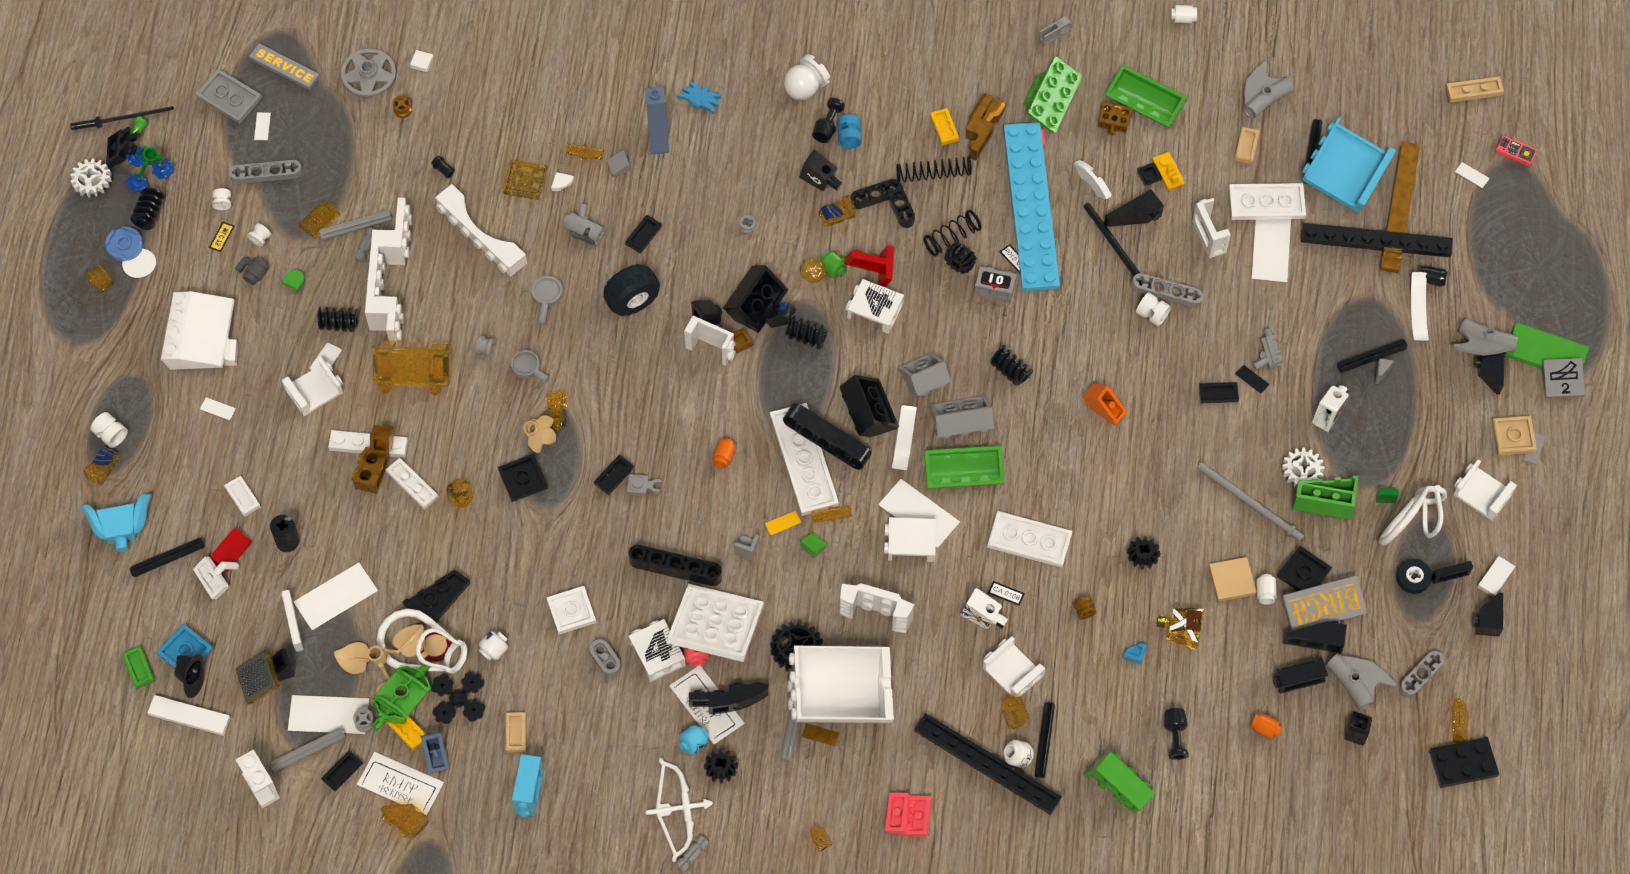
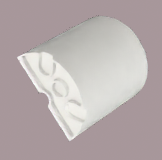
M794 646L793 653H789V665H792V671H790V680H788V692H791L788 700V709L791 710L792 720L795 722L817 723L893 722L890 647Z

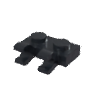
M126 127L124 131L120 129L108 137L106 165L111 168L121 163L125 155H133L137 151L136 145L129 147L130 142L137 140L138 137L137 132L130 134V127Z

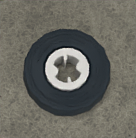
M1409 559L1400 565L1396 578L1401 589L1407 593L1418 594L1427 590L1430 586L1432 572L1429 566L1422 560ZM1413 573L1417 574L1415 580L1411 578Z

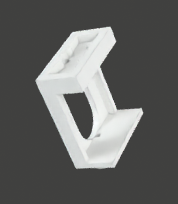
M1214 198L1203 199L1196 203L1192 220L1209 258L1225 254L1231 236L1228 229L1216 232L1210 217ZM1200 222H1202V224H1203V226H1204V228H1205V230H1206V233H1207V235H1208V237H1209V240H1208V238H1207V236H1206V234H1205V232H1204V230H1203V227H1202V225H1201Z

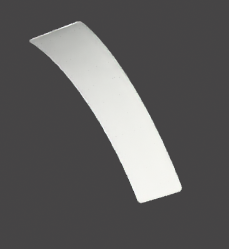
M1412 272L1411 318L1414 340L1428 341L1426 317L1427 273Z
M901 406L892 463L893 469L907 470L916 407Z

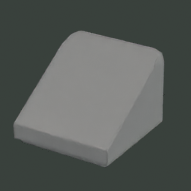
M624 150L607 160L612 176L630 171V165Z
M1380 359L1378 361L1375 384H1379L1389 373L1394 363L1393 360Z

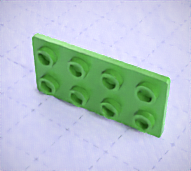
M1057 56L1053 57L1047 71L1036 76L1023 103L1029 108L1027 114L1035 121L1040 122L1051 133H1056L1082 76Z

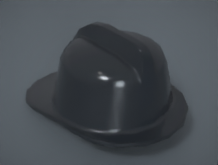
M197 654L194 657L189 655H179L177 657L174 673L176 678L183 683L184 692L188 698L195 697L203 684V657L201 654Z

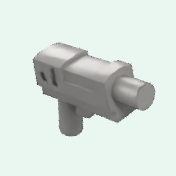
M1270 328L1265 329V337L1261 338L1260 341L1263 349L1260 353V360L1252 364L1255 370L1265 365H1268V369L1282 367L1283 364L1280 350L1277 347L1276 336L1272 334Z

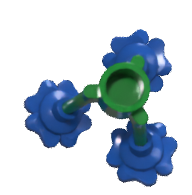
M137 146L135 154L125 155L129 165H134L135 167H139L140 164L142 165L139 174H130L129 178L126 179L128 188L135 193L148 188L149 185L146 182V177H143L147 165H152V174L156 175L158 179H168L169 175L174 173L172 169L174 167L173 163H170L168 159L162 161V156L158 155L157 150L154 148H147L146 146L141 148Z

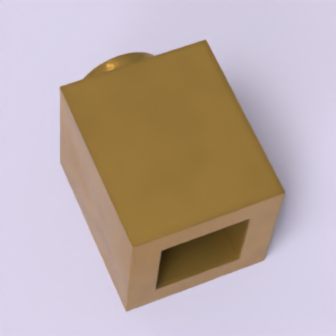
M374 425L370 434V453L389 455L393 446V427Z

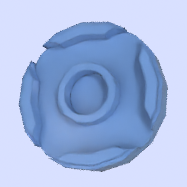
M127 226L111 231L105 241L109 256L121 262L136 258L144 246L140 233L136 229Z

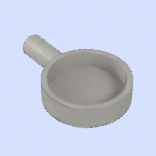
M522 350L512 357L511 368L517 377L528 379L536 376L542 382H548L549 377L539 370V358L534 352Z

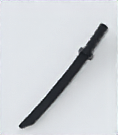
M170 106L106 119H100L97 116L94 120L70 123L71 130L95 126L101 128L102 123L170 111L174 107Z

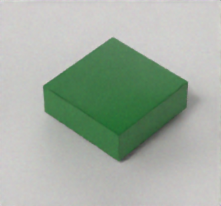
M1380 488L1376 495V503H1396L1399 496L1398 489Z

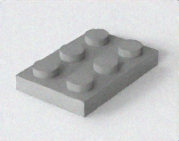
M217 69L196 93L197 99L238 124L246 118L262 99L260 93L220 69Z

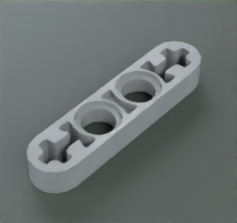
M297 160L241 164L231 167L229 174L231 180L236 184L286 180L300 177L302 167ZM292 167H296L294 172L291 171ZM273 168L280 169L277 174H271L270 171ZM256 169L262 171L258 176L252 175V172Z
M1138 273L1131 281V287L1136 292L1143 294L1149 292L1157 298L1196 307L1203 299V293L1200 289L1147 274ZM1138 280H1141L1142 286L1139 285ZM1159 284L1163 290L1160 292L1156 291L1153 285ZM1178 289L1181 295L1174 296L1171 290ZM1192 294L1195 295L1196 300H1193Z

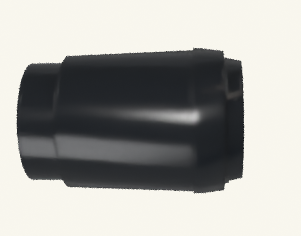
M1421 266L1420 272L1427 273V284L1439 287L1445 286L1448 271L1435 267Z

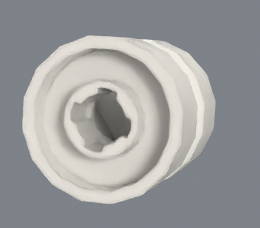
M1148 292L1139 303L1136 313L1143 318L1149 317V321L1159 327L1168 316L1171 306L1164 301L1158 302V298Z
M104 412L95 418L90 429L98 438H102L106 445L114 448L123 442L128 430L120 422H115L116 419L112 415Z

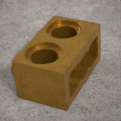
M365 447L363 453H360L358 457V468L352 474L351 480L354 483L355 489L378 494L389 463L388 455L370 453V448ZM371 460H377L375 463H368ZM364 477H370L368 480H362Z

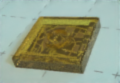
M511 160L503 194L539 200L547 165Z

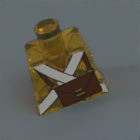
M1174 607L1172 608L1170 618L1158 616L1156 627L1168 629L1166 636L1168 641L1196 650L1204 609Z

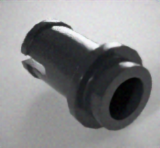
M436 156L431 162L433 168L439 170L446 178H450L455 172V169L448 165L443 157Z

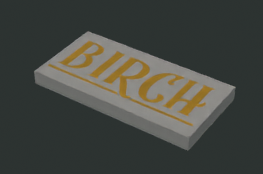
M1357 575L1281 595L1291 631L1326 621H1341L1367 613Z

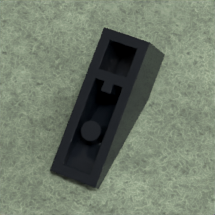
M1150 189L1105 216L1104 224L1107 227L1145 224L1152 220L1156 221L1162 216L1164 205Z
M1326 621L1285 633L1283 644L1342 653L1345 645L1347 624H1342L1340 621Z

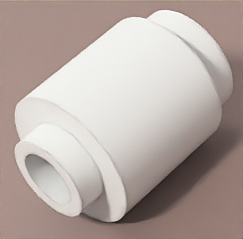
M1175 5L1174 8H1171L1170 18L1174 19V23L1196 22L1197 7L1192 5Z
M1263 574L1256 579L1257 599H1259V603L1264 605L1273 604L1277 598L1276 578L1270 574Z

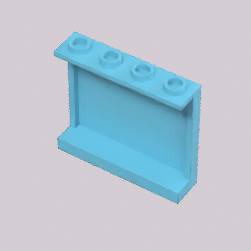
M1339 117L1335 123L1331 122L1326 130L1329 132L1328 136L1324 135L1318 145L1321 148L1319 150L1315 149L1310 157L1313 160L1312 163H1307L1302 173L1305 175L1302 181L1353 211L1360 213L1396 150L1389 147L1386 152L1339 125L1338 123L1341 120Z

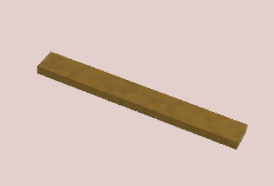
M1402 141L1387 231L1406 233L1420 150L1419 144ZM1383 251L1380 270L1399 273L1402 253Z

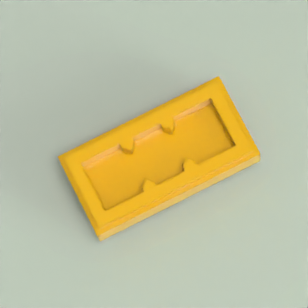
M948 108L931 112L930 118L941 145L959 141V136Z
M409 716L405 719V724L387 722V725L412 751H415L423 744L421 736L426 734Z

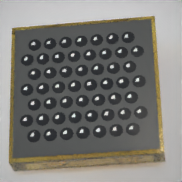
M267 650L262 651L236 668L246 704H252L280 687L270 652Z

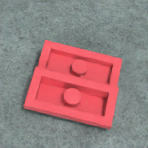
M889 793L885 832L904 836L928 837L932 806L931 796Z

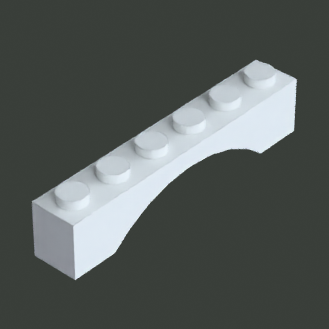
M451 184L435 197L437 210L441 214H445L453 226L457 225L461 233L466 238L469 237L477 249H482L486 257L490 261H494L502 273L506 272L511 277L527 264L526 254L515 243L494 239L475 226L467 214L464 195L454 185Z

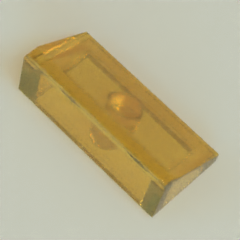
M322 201L298 226L310 236L316 238L320 235L319 230L327 228L340 213L334 204Z
M1456 698L1452 705L1454 743L1468 741V707L1460 698Z

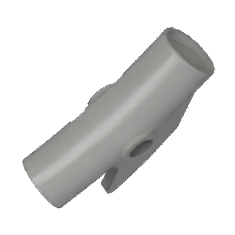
M1266 61L1258 66L1246 80L1243 110L1248 117L1253 119L1272 103L1294 91L1293 83L1289 77L1270 78L1266 75Z
M1465 319L1459 333L1464 335L1468 342L1454 344L1453 348L1483 356L1507 351L1515 352L1518 336L1486 327L1470 319Z
M1336 654L1326 665L1346 688L1360 711L1368 709L1375 704L1374 688L1376 685L1384 684L1393 688L1396 686L1393 679L1371 661Z

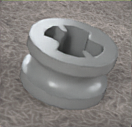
M744 215L740 218L739 229L741 232L748 234L755 230L756 220L754 217ZM744 222H747L748 224L751 223V225L748 227L747 225H744Z

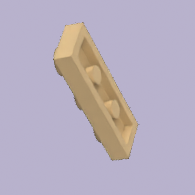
M1500 76L1447 83L1445 87L1450 103L1503 96L1504 94Z

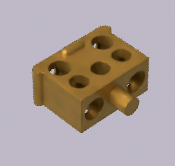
M1102 102L1098 127L1109 129L1108 134L1114 135L1115 131L1127 133L1133 109Z

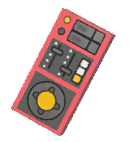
M1503 135L1495 153L1530 167L1537 149Z

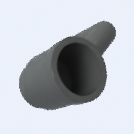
M243 257L235 267V270L241 273L246 265H248L242 277L251 285L259 282L269 270V266L256 257L253 259Z

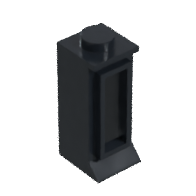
M1322 656L1316 662L1313 660L1281 668L1280 671L1277 668L1273 676L1275 688H1278L1280 694L1325 683V677H1328V673Z

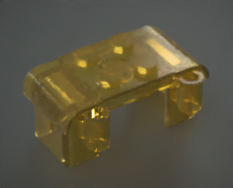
M380 341L377 348L373 345V382L380 385V390L383 393H389L392 386L429 387L431 394L438 395L442 387L450 384L449 344L433 343L431 350L429 348L395 347L396 342Z

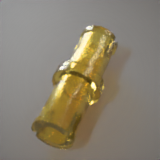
M568 143L566 155L578 156L585 160L591 158L602 161L604 149L588 147L585 144L579 146Z
M850 505L837 508L831 506L828 509L811 511V514H813L811 516L813 523L828 520L834 522L835 519L852 517V514H850L852 512Z

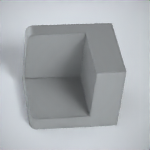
M741 535L739 542H736L734 545L735 555L753 561L760 545V536L755 535L754 539Z

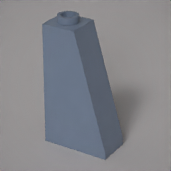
M664 87L645 88L651 155L669 153Z

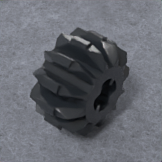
M958 242L949 246L944 257L945 261H947L946 264L957 273L965 274L971 271L977 259L974 255L975 253L964 244L961 245Z
M1144 536L1143 540L1137 537L1135 542H1130L1127 554L1129 555L1128 560L1134 561V567L1141 565L1140 568L1142 570L1146 565L1150 569L1152 564L1156 565L1158 563L1157 558L1160 557L1161 553L1158 551L1159 544H1154V539L1148 541L1147 537Z
M721 748L719 749V754L712 751V757L707 756V763L704 764V769L707 770L706 776H712L713 782L719 779L721 784L723 779L730 782V776H736L735 769L738 768V763L735 762L736 757L730 756L729 750L725 754H723Z

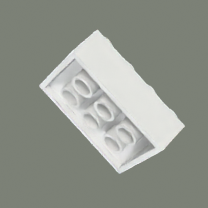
M191 291L173 292L161 360L170 370L223 367L234 299Z

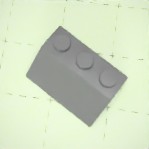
M985 395L929 404L934 430L938 438L947 439L951 438L952 435L959 434L965 436L971 434V432L978 431L983 433L988 432L989 429H994L992 406Z

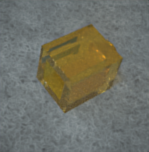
M1015 696L1006 698L1002 702L1001 710L1009 730L1028 725L1029 715L1022 697L1015 698Z

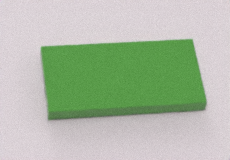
M1516 322L1512 333L1518 336L1515 352L1507 351L1505 357L1543 369V360L1582 358L1584 365L1589 347Z

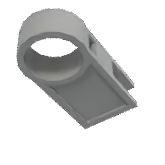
M1062 17L1040 30L1038 41L1044 47L1068 33L1072 29L1073 23L1068 17Z

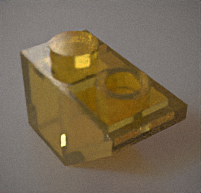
M413 804L389 805L381 808L382 819L390 826L392 824L398 828L397 832L404 838L408 836L413 840L429 823L427 816Z

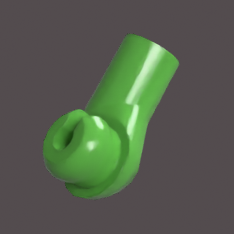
M141 116L137 117L134 120L135 125L132 127L130 134L137 132L139 135L147 126L146 119H143Z

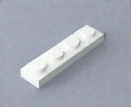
M331 430L329 451L360 454L363 453L365 447L370 448V434ZM393 436V446L388 456L405 458L408 438Z

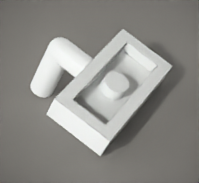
M204 557L193 570L210 597L218 599L229 588L221 573L225 569L237 570L239 564L237 562L223 561L216 567L210 557Z

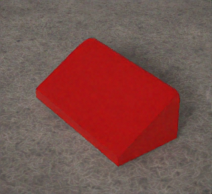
M234 527L210 557L216 565L223 561L236 562L251 545L252 541Z

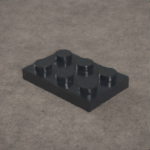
M1488 737L1430 748L1429 750L1440 788L1499 776Z

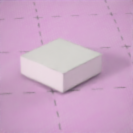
M416 50L410 63V68L428 72L434 58L433 54Z

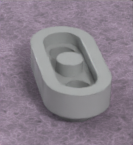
M601 639L592 642L590 654L601 671L607 676L616 675L620 671L621 665L619 658L610 645ZM602 649L603 653L598 654L597 651ZM608 665H614V668L609 669L607 667Z

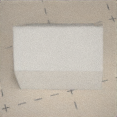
M228 339L225 346L223 365L237 366L238 343L236 339Z

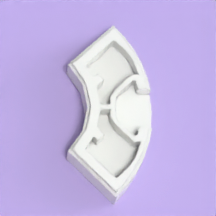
M1081 160L1074 163L1080 178L1091 186L1097 197L1103 199L1111 197L1107 185L1101 177L1097 178L1090 165Z

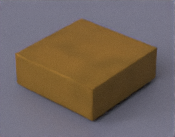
M744 328L733 333L736 354L753 346V342Z

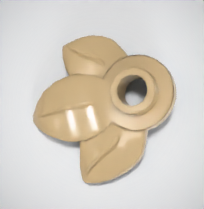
M544 415L537 420L531 419L524 425V432L529 437L528 445L536 453L541 452L543 444L549 445L556 441V433L550 428L554 420L549 416Z

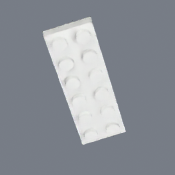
M807 403L800 404L808 409ZM790 407L770 412V418L801 515L838 507L839 502L821 447L784 424L783 417Z

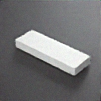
M401 458L397 459L385 470L424 510L439 498L438 494Z
M289 590L282 591L295 651H302L303 645L292 597Z

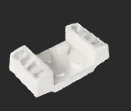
M862 583L856 586L842 584L840 595L841 615L853 619L858 605L867 611L875 610L884 616L892 615V631L906 633L913 621L914 604L901 599L899 594Z

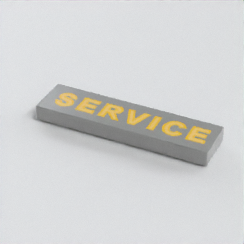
M260 43L249 55L251 61L309 91L320 78L318 73Z

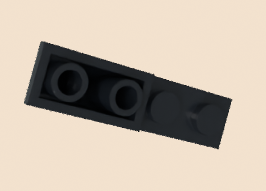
M736 682L733 685H729V692H724L723 690H714L713 692L695 690L689 692V707H709V714H722L741 710L767 697L769 686L762 682H755L753 684Z

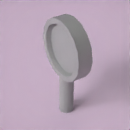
M553 276L539 277L533 282L531 287L533 300L541 306L538 319L539 325H545L548 307L556 305L563 296V286Z

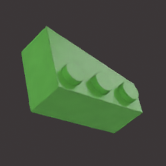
M1352 476L1350 479L1337 477L1334 480L1323 481V479L1298 481L1293 510L1351 520L1355 508L1358 476Z
M1108 752L1097 757L1083 774L1087 778L1092 776L1100 782L1098 786L1101 789L1108 788L1114 794L1113 798L1133 813L1140 811L1155 793L1151 789V785L1145 780H1141L1137 776L1136 771L1126 766L1122 762L1121 757L1116 753Z

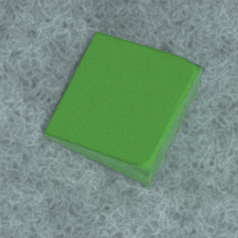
M814 532L800 541V546L813 558L828 546Z

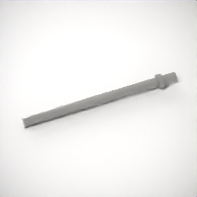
M1201 462L1197 468L1285 530L1288 536L1292 535L1300 542L1305 535L1299 532L1296 526H1291L1204 463Z

